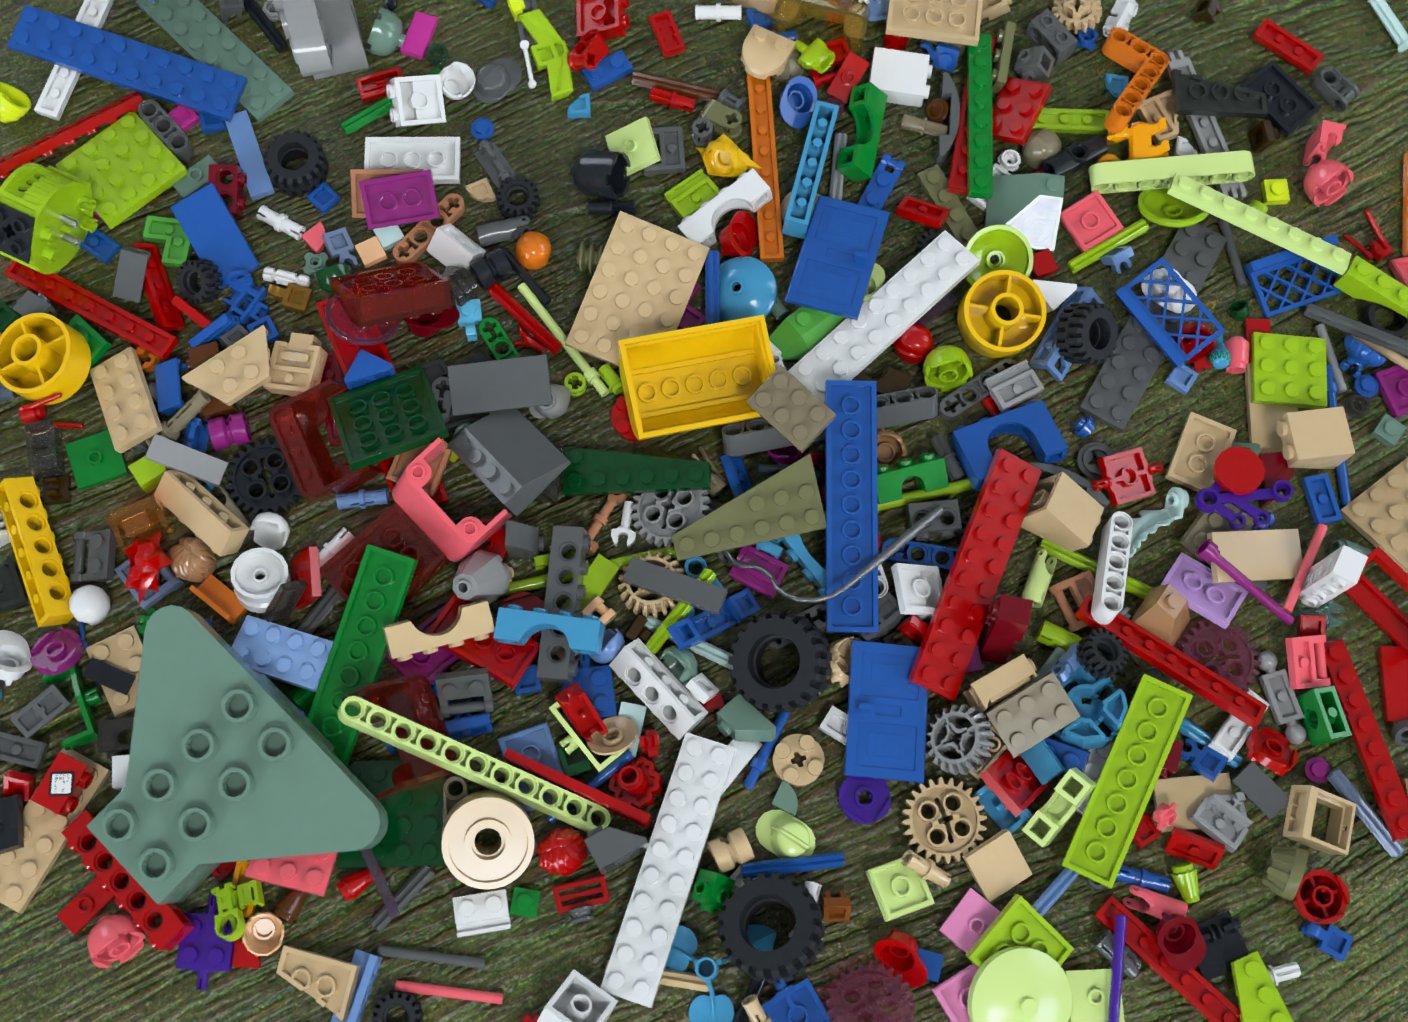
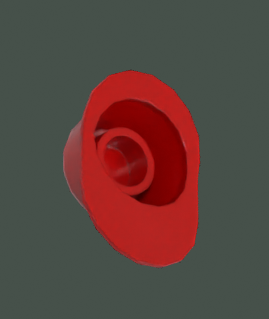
M744 210L738 211L733 216L729 225L720 232L719 239L722 246L720 254H727L733 258L740 256L750 257L758 242L757 223L748 212Z
M893 928L885 939L876 942L873 948L874 954L896 982L910 988H918L925 984L928 979V971L918 956V944L913 937L900 932L897 928Z

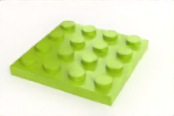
M135 112L127 113L55 165L59 170L91 184L92 199L96 200L95 204L97 205L95 212L111 230L188 174L184 165Z

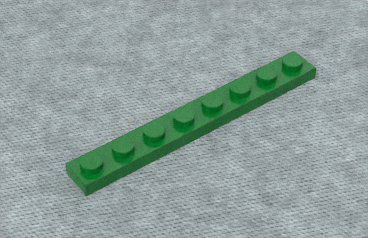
M979 34L977 46L967 45L968 198L991 199L993 196L992 34Z

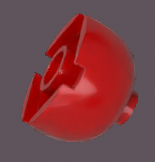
M1320 869L1308 871L1303 875L1292 903L1298 914L1307 921L1326 924L1334 923L1344 916V911L1349 904L1350 897L1347 886L1339 876Z

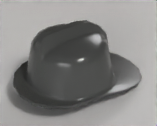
M507 58L496 59L489 64H485L477 72L473 94L483 103L492 104L499 102L521 81V67L517 62Z

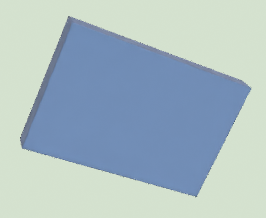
M547 722L498 739L503 756L508 748L564 774ZM519 782L520 792L528 794L529 786L525 782ZM544 792V802L549 805L552 804L553 797L551 794ZM520 803L526 812L535 810L532 807Z

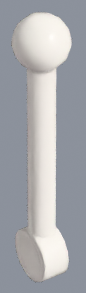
M523 40L520 42V48L524 52L529 77L528 87L533 89L537 86V82L533 78L528 53L529 42Z

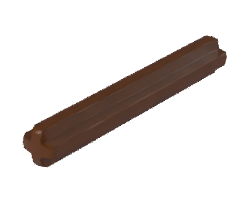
M634 71L631 78L633 85L650 89L657 87L673 93L675 90L677 94L703 101H708L709 99L717 100L722 92L718 89Z

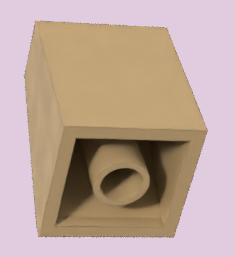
M1343 406L1288 412L1277 421V433L1281 436L1283 444L1282 454L1284 459L1287 460L1288 468L1334 469L1355 454Z
M1062 471L1037 482L1021 528L1073 552L1081 548H1087L1092 543L1093 534L1101 522L1104 507Z

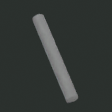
M1319 324L1315 326L1318 338H1326V361L1328 365H1332L1334 382L1337 383L1338 393L1346 392L1348 389L1324 324Z

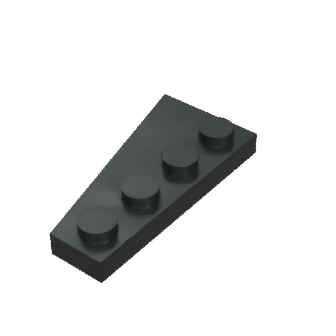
M1173 69L1171 72L1174 114L1264 119L1268 115L1266 93L1240 86L1235 88L1229 87L1224 84L1225 82L1218 80L1214 82L1203 80L1200 75L1192 74V76L1181 74L1182 71L1178 69Z

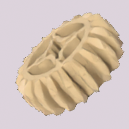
M650 551L647 552V557L645 558L639 553L637 555L638 559L683 575L685 574L683 568H678L679 562L677 560L671 562L672 558L669 554L663 559L660 551L656 553L655 557L652 556ZM623 566L622 569L624 574L628 568L626 566ZM619 575V581L622 583L618 586L619 592H622L620 595L621 600L626 601L627 609L633 608V612L636 615L642 611L644 618H647L649 613H652L653 617L657 619L658 612L662 611L663 615L667 616V608L673 610L676 606L674 602L678 603V601L640 588L633 593V586L624 583V575ZM652 597L657 598V600L648 601L647 599Z

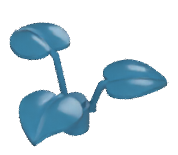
M749 924L747 936L751 945L760 951H773L776 939L775 930L764 925ZM679 925L665 968L682 972L688 967L689 960L695 964L697 976L705 980L710 996L700 995L693 1000L689 1008L690 1022H732L734 1018L732 1001L726 995L715 996L711 980L719 974V965L730 961L729 957L726 956L718 960L703 957L698 960L692 956L698 948L695 934L689 928Z

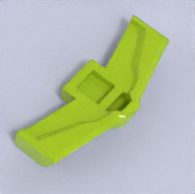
M540 8L519 14L518 20L536 42V45L530 46V52L538 71L547 68L551 101L568 97L573 92L571 70L567 61L569 50L566 42L562 40Z

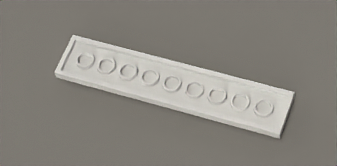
M944 230L871 296V300L865 301L862 304L858 320L846 318L789 369L788 372L825 404L826 380L854 379L980 264V259Z
M686 732L600 987L606 993L652 1008L735 756L736 748Z

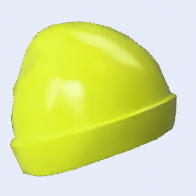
M0 82V122L18 121L20 117L25 116L31 109V101L21 90Z

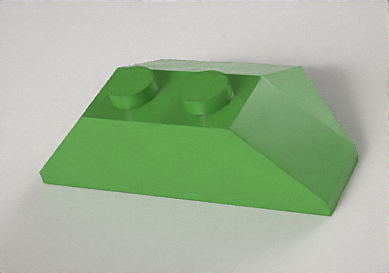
M800 307L784 319L769 336V340L782 352L783 360L799 361L839 326L846 317Z

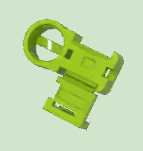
M254 879L238 886L229 882L224 884V888L215 887L211 890V894L216 896L219 912L218 915L214 916L216 934L230 942L241 938L246 929V922L242 911L245 909V905L248 906L250 903L253 905L258 904L261 907L265 905L262 883ZM230 920L233 933L225 936L223 928L225 923Z

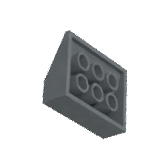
M518 409L495 411L465 427L448 444V447L516 516L571 463Z

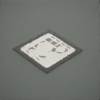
M50 772L48 796L73 795L74 772Z

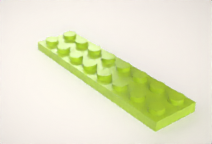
M1142 675L1122 726L1115 737L1097 779V785L1091 793L1061 866L1112 889L1193 695L1149 675Z

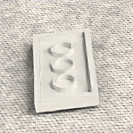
M365 137L364 169H431L434 184H460V137Z

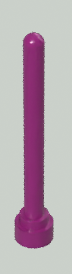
M1211 539L1205 540L1198 547L1196 555L1203 561L1214 562L1284 623L1290 625L1294 622V617L1221 556L1218 545Z

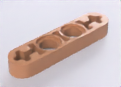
M449 194L438 203L440 217L444 219V223L441 226L449 223L453 225L465 212L464 200L458 194ZM458 202L457 209L455 207L450 208V203L455 205ZM432 219L420 221L395 245L393 256L397 264L400 266H410L427 250L437 229L436 226L431 224ZM419 233H424L428 236L427 240L422 243H418L414 239ZM403 251L404 253H406L408 251L409 256L406 257L403 255L401 257L400 252Z

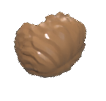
M888 428L877 429V465L897 464V460L908 457L906 447L900 435Z
M195 537L180 538L179 544L171 547L168 555L169 559L173 562L170 566L176 577L190 582L202 583L210 574L213 575L217 567V554L212 552L211 548L204 541Z

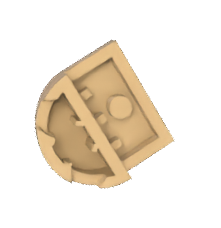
M754 24L742 47L741 61L745 66V71L758 79H767L768 76L772 75L780 76L784 72L785 65L795 49L796 42Z

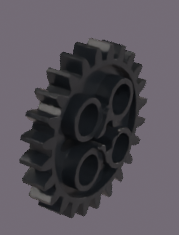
M266 438L264 445H261L257 439L255 442L256 447L253 448L247 443L246 448L248 451L238 450L241 457L239 459L231 458L235 467H227V470L232 474L225 477L227 482L231 483L226 487L232 493L230 498L233 501H237L236 505L239 509L245 507L244 511L246 514L249 515L253 511L255 517L262 512H274L280 515L281 509L289 513L288 505L298 506L295 501L296 497L304 499L300 490H308V486L303 482L310 480L308 474L304 473L309 470L306 464H302L305 459L302 455L297 456L299 452L296 448L290 450L291 446L288 442L282 446L279 439H276L273 445L269 438ZM263 458L265 459L266 470L270 474L269 482L274 492V498H270V489L265 482L267 477L261 464V459ZM275 460H282L280 466L272 467V463ZM251 467H258L254 474H247ZM288 482L286 489H277L280 483ZM264 489L261 496L253 497L256 490Z

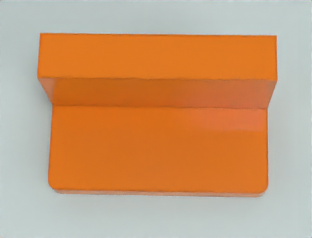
M212 574L198 588H195L193 585L188 588L233 626L247 612V609L240 605L235 593Z

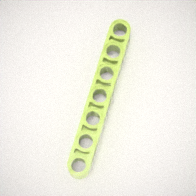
M1245 150L1101 162L1093 164L1088 169L1091 191L1098 190L1100 194L1166 189L1170 187L1176 173L1190 177L1192 180L1203 185L1245 182L1255 177L1252 153Z

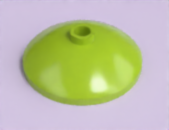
M1169 188L1143 190L1138 198L1140 213L1150 222L1163 227H1189L1199 223L1209 215L1208 212L1167 194Z
M1003 224L986 226L977 231L965 245L971 253L980 259V264L965 277L970 286L985 274L997 270L1016 271L1028 278L1031 274L1034 260L1032 247L1025 235L1011 226ZM992 255L997 256V261L995 263L990 262V258Z

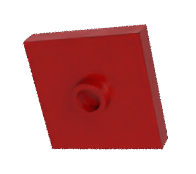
M309 546L291 560L294 610H302L322 596L318 547Z

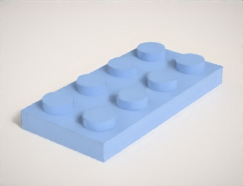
M247 615L231 648L255 672L317 692L333 641Z

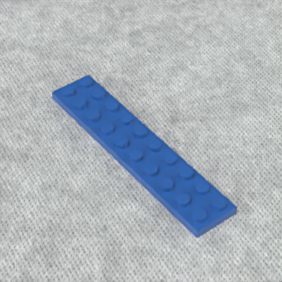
M25 5L7 44L10 50L227 122H231L248 82L246 77L29 5Z
M825 381V405L837 416L825 428L826 595L843 587L878 556L876 381ZM878 566L845 592L833 599L826 600V633L879 632Z

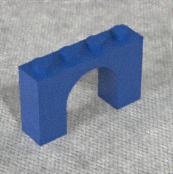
M1042 400L1034 403L1032 401L1027 402L1014 410H1004L999 415L991 418L984 417L969 426H959L952 432L950 445L956 453L975 492L981 490L993 460L988 442L998 435L1012 434L1021 437L1030 445L1039 463L1053 464L1064 460L1069 448Z

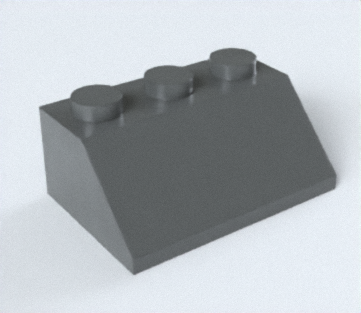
M599 826L588 832V838L584 840L601 875H605L646 852L648 848V841L645 837L611 827L603 829L602 826Z

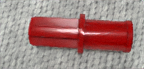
M652 87L649 95L651 101L670 106L669 109L674 107L693 113L696 98L677 94L675 90L673 93L657 87Z

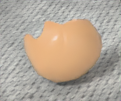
M270 911L257 912L248 918L245 932L242 935V941L247 951L256 956H268L278 950L282 944L285 932L282 920Z

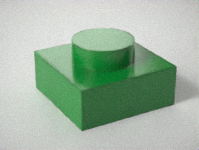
M514 887L509 914L536 919L541 891Z

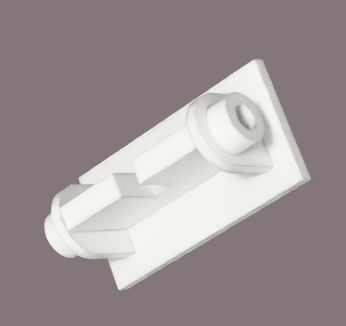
M1116 0L1111 10V15L1114 16H1108L1102 28L1103 35L1108 37L1110 31L1116 27L1128 31L1132 17H1135L1137 14L1138 3L1135 0Z

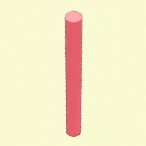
M1318 524L1283 605V608L1290 614L1295 607L1328 529L1324 524Z
M396 980L395 991L494 1004H503L504 993Z

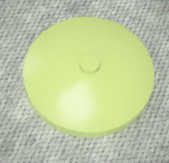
M1014 946L996 952L979 967L969 988L968 1014L970 1022H1068L1071 1014L1072 993L1064 970L1052 957L1031 947Z

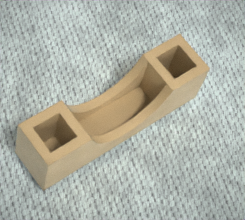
M484 599L459 606L453 624L439 633L428 634L421 632L408 619L382 626L389 656L392 659L397 658V662L413 658V653L423 651V655L439 651V646L448 644L449 648L463 645L465 639L474 637V641L489 638V633L495 631L489 603Z

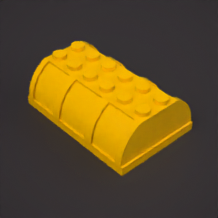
M764 315L618 340L620 378L630 424L637 440L640 441L761 417L746 401L776 370Z

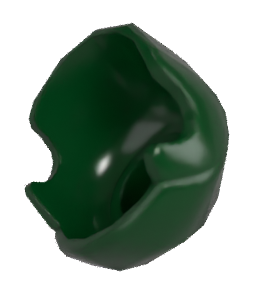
M340 263L315 272V277L322 290L329 293H340L352 284L354 273L350 265Z

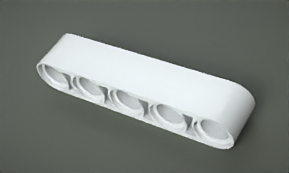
M1117 511L1110 517L1103 527L1091 615L1096 622L1103 625L1111 623L1122 610L1124 604L1133 520L1127 513Z

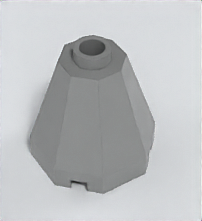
M478 550L460 562L452 587L457 597L473 602L484 599L491 604L508 592L511 572L507 566L504 567L501 561L503 559L501 556Z

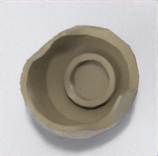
M1048 129L1031 132L1025 145L1022 146V160L1033 169H1043L1042 164L1045 160L1061 153V140L1056 133Z

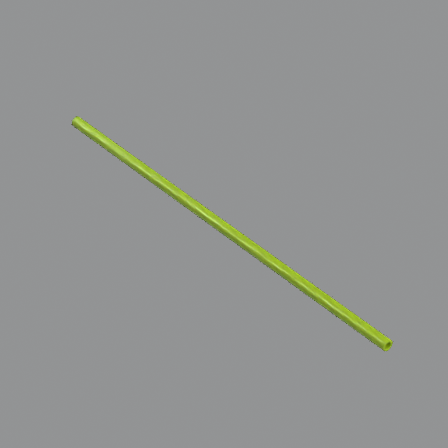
M968 478L949 482V487L930 492L918 489L902 493L903 499L884 504L877 503L878 511L974 489ZM674 545L669 550L666 547L650 550L653 557L656 556L658 551L662 553V559L668 554L671 558L677 557ZM648 551L641 552L639 554H641L643 558L647 557ZM638 553L610 559L609 561L622 570L623 566H629V560L632 557L638 559ZM548 574L509 582L508 592L501 597L547 587ZM573 574L566 575L562 583L572 581Z

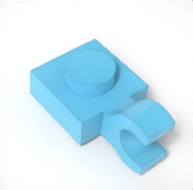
M480 298L456 301V308L460 313L459 327H465L468 342L478 341L476 325H479L483 320Z

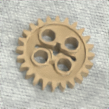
M939 777L937 785H935L933 780L929 779L927 781L928 788L923 784L918 785L920 793L916 791L910 792L914 800L904 801L910 808L901 811L903 815L908 816L906 820L901 822V825L908 826L909 828L903 835H911L912 839L907 844L912 845L916 843L918 845L915 850L916 854L924 850V859L934 855L935 863H939L941 857H943L945 864H949L952 856L956 862H959L961 859L960 853L965 855L969 852L968 848L974 849L977 847L974 841H983L984 839L978 832L987 830L985 826L980 825V821L986 820L987 817L979 815V811L985 807L976 806L975 803L980 797L975 796L971 798L972 788L965 791L962 790V781L954 786L953 778H950L944 784L943 778ZM947 797H952L956 800L957 809L955 811L947 808L945 803ZM935 798H938L940 802L939 805L941 812L939 811L937 804H935ZM923 805H928L932 808L933 816L931 819H926L922 816L921 807ZM942 816L949 818L946 826L938 822V819ZM957 822L965 825L966 834L964 836H959L955 832L954 827ZM932 830H936L942 835V841L938 845L930 840ZM947 830L953 839V843H950L948 840Z

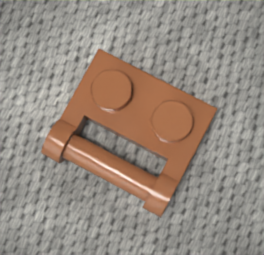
M1090 570L1048 588L1051 596L1054 595L1069 625L1067 627L1068 631L1073 633L1089 625L1081 620H1077L1063 591L1069 588L1079 608L1086 595L1093 596L1095 579Z

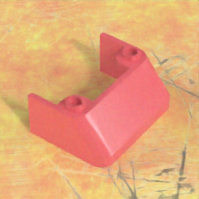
M438 437L407 466L394 486L392 496L394 501L448 560L462 562L503 526L512 515L504 509L486 526L478 518L471 516L462 519L457 525L454 524L422 489L432 477V469L429 464L448 447Z

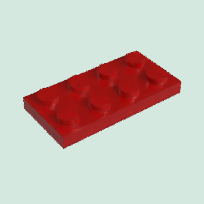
M453 595L427 633L435 634L449 628L456 619L459 606L468 604V602ZM492 616V620H493V624H494V628H495L496 620H497V619ZM494 632L489 633L490 637L483 640L474 641V637L465 639L464 644L457 647L449 648L448 644L440 646L478 669L488 667L491 677L512 689H515L540 650V643L529 638L525 646L499 643L493 638Z

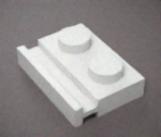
M506 889L452 898L458 938L512 929Z

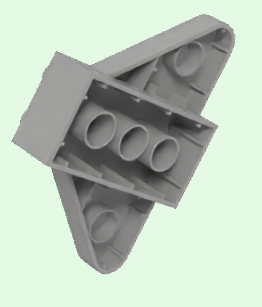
M272 0L276 12H279L286 39H289L296 65L298 64L302 77L313 75L314 79L317 80L369 68L352 0Z

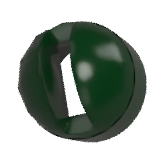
M1236 301L1229 306V312L1234 320L1244 321L1245 318H1248L1250 308L1247 301Z

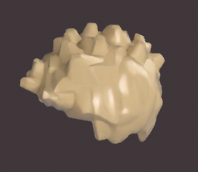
M843 637L832 642L827 652L832 653L833 661H828V668H832L831 676H826V678L831 679L832 683L840 682L841 688L849 684L851 641H861L859 638Z

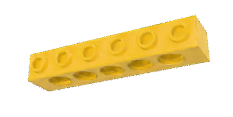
M33 476L4 478L0 482V510L38 628L67 624L74 617L69 609V599L72 596L70 580L65 575L62 566V556L58 553L55 535L50 529L47 520L48 514L46 509L43 508L40 499V489L36 486Z

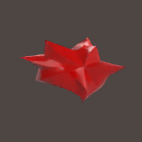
M161 531L150 539H137L133 541L131 546L123 550L129 558V574L125 588L137 589L139 605L148 589L159 592V570L173 563L168 558L169 556L159 548Z

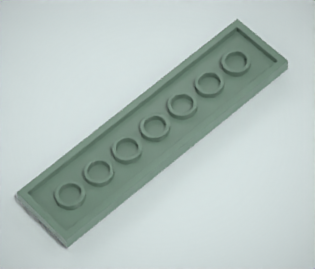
M199 0L135 1L137 6L191 59L246 77L248 82L238 104L244 110H247L248 114L259 124L294 96L293 90Z

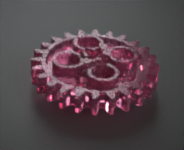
M1207 620L1205 625L1199 622L1196 624V628L1191 627L1188 629L1189 635L1185 634L1181 637L1185 643H1180L1177 645V648L1195 661H1209L1214 657L1216 659H1223L1238 655L1239 659H1227L1222 663L1220 661H1213L1203 664V666L1243 691L1248 692V686L1256 683L1252 677L1260 674L1254 667L1261 665V662L1254 660V657L1259 655L1260 652L1252 651L1251 649L1256 645V642L1248 643L1247 641L1250 634L1247 633L1242 636L1240 634L1241 626L1235 630L1232 629V621L1226 630L1217 624L1214 625L1210 620ZM1223 641L1230 643L1231 651L1224 648ZM1199 644L1204 645L1206 647L1207 655H1204L1199 651ZM1230 665L1234 666L1237 669V676H1234L1230 673Z
M872 961L869 962L868 968H864L863 964L859 962L858 970L855 971L853 967L848 966V975L839 972L840 981L833 979L832 987L834 989H828V997L831 999L826 1000V1007L830 1008L827 1011V1016L833 1019L831 1022H860L864 1019L871 1022H913L914 1014L912 1012L915 1011V1003L911 1001L914 999V993L908 992L909 982L901 984L902 974L893 976V967L886 972L883 971V963L876 969ZM872 985H878L882 989L879 991H873L869 987ZM848 997H855L858 999V1001L855 1003H849L845 999H847ZM892 1008L896 1012L893 1014H887L883 1011V1009Z

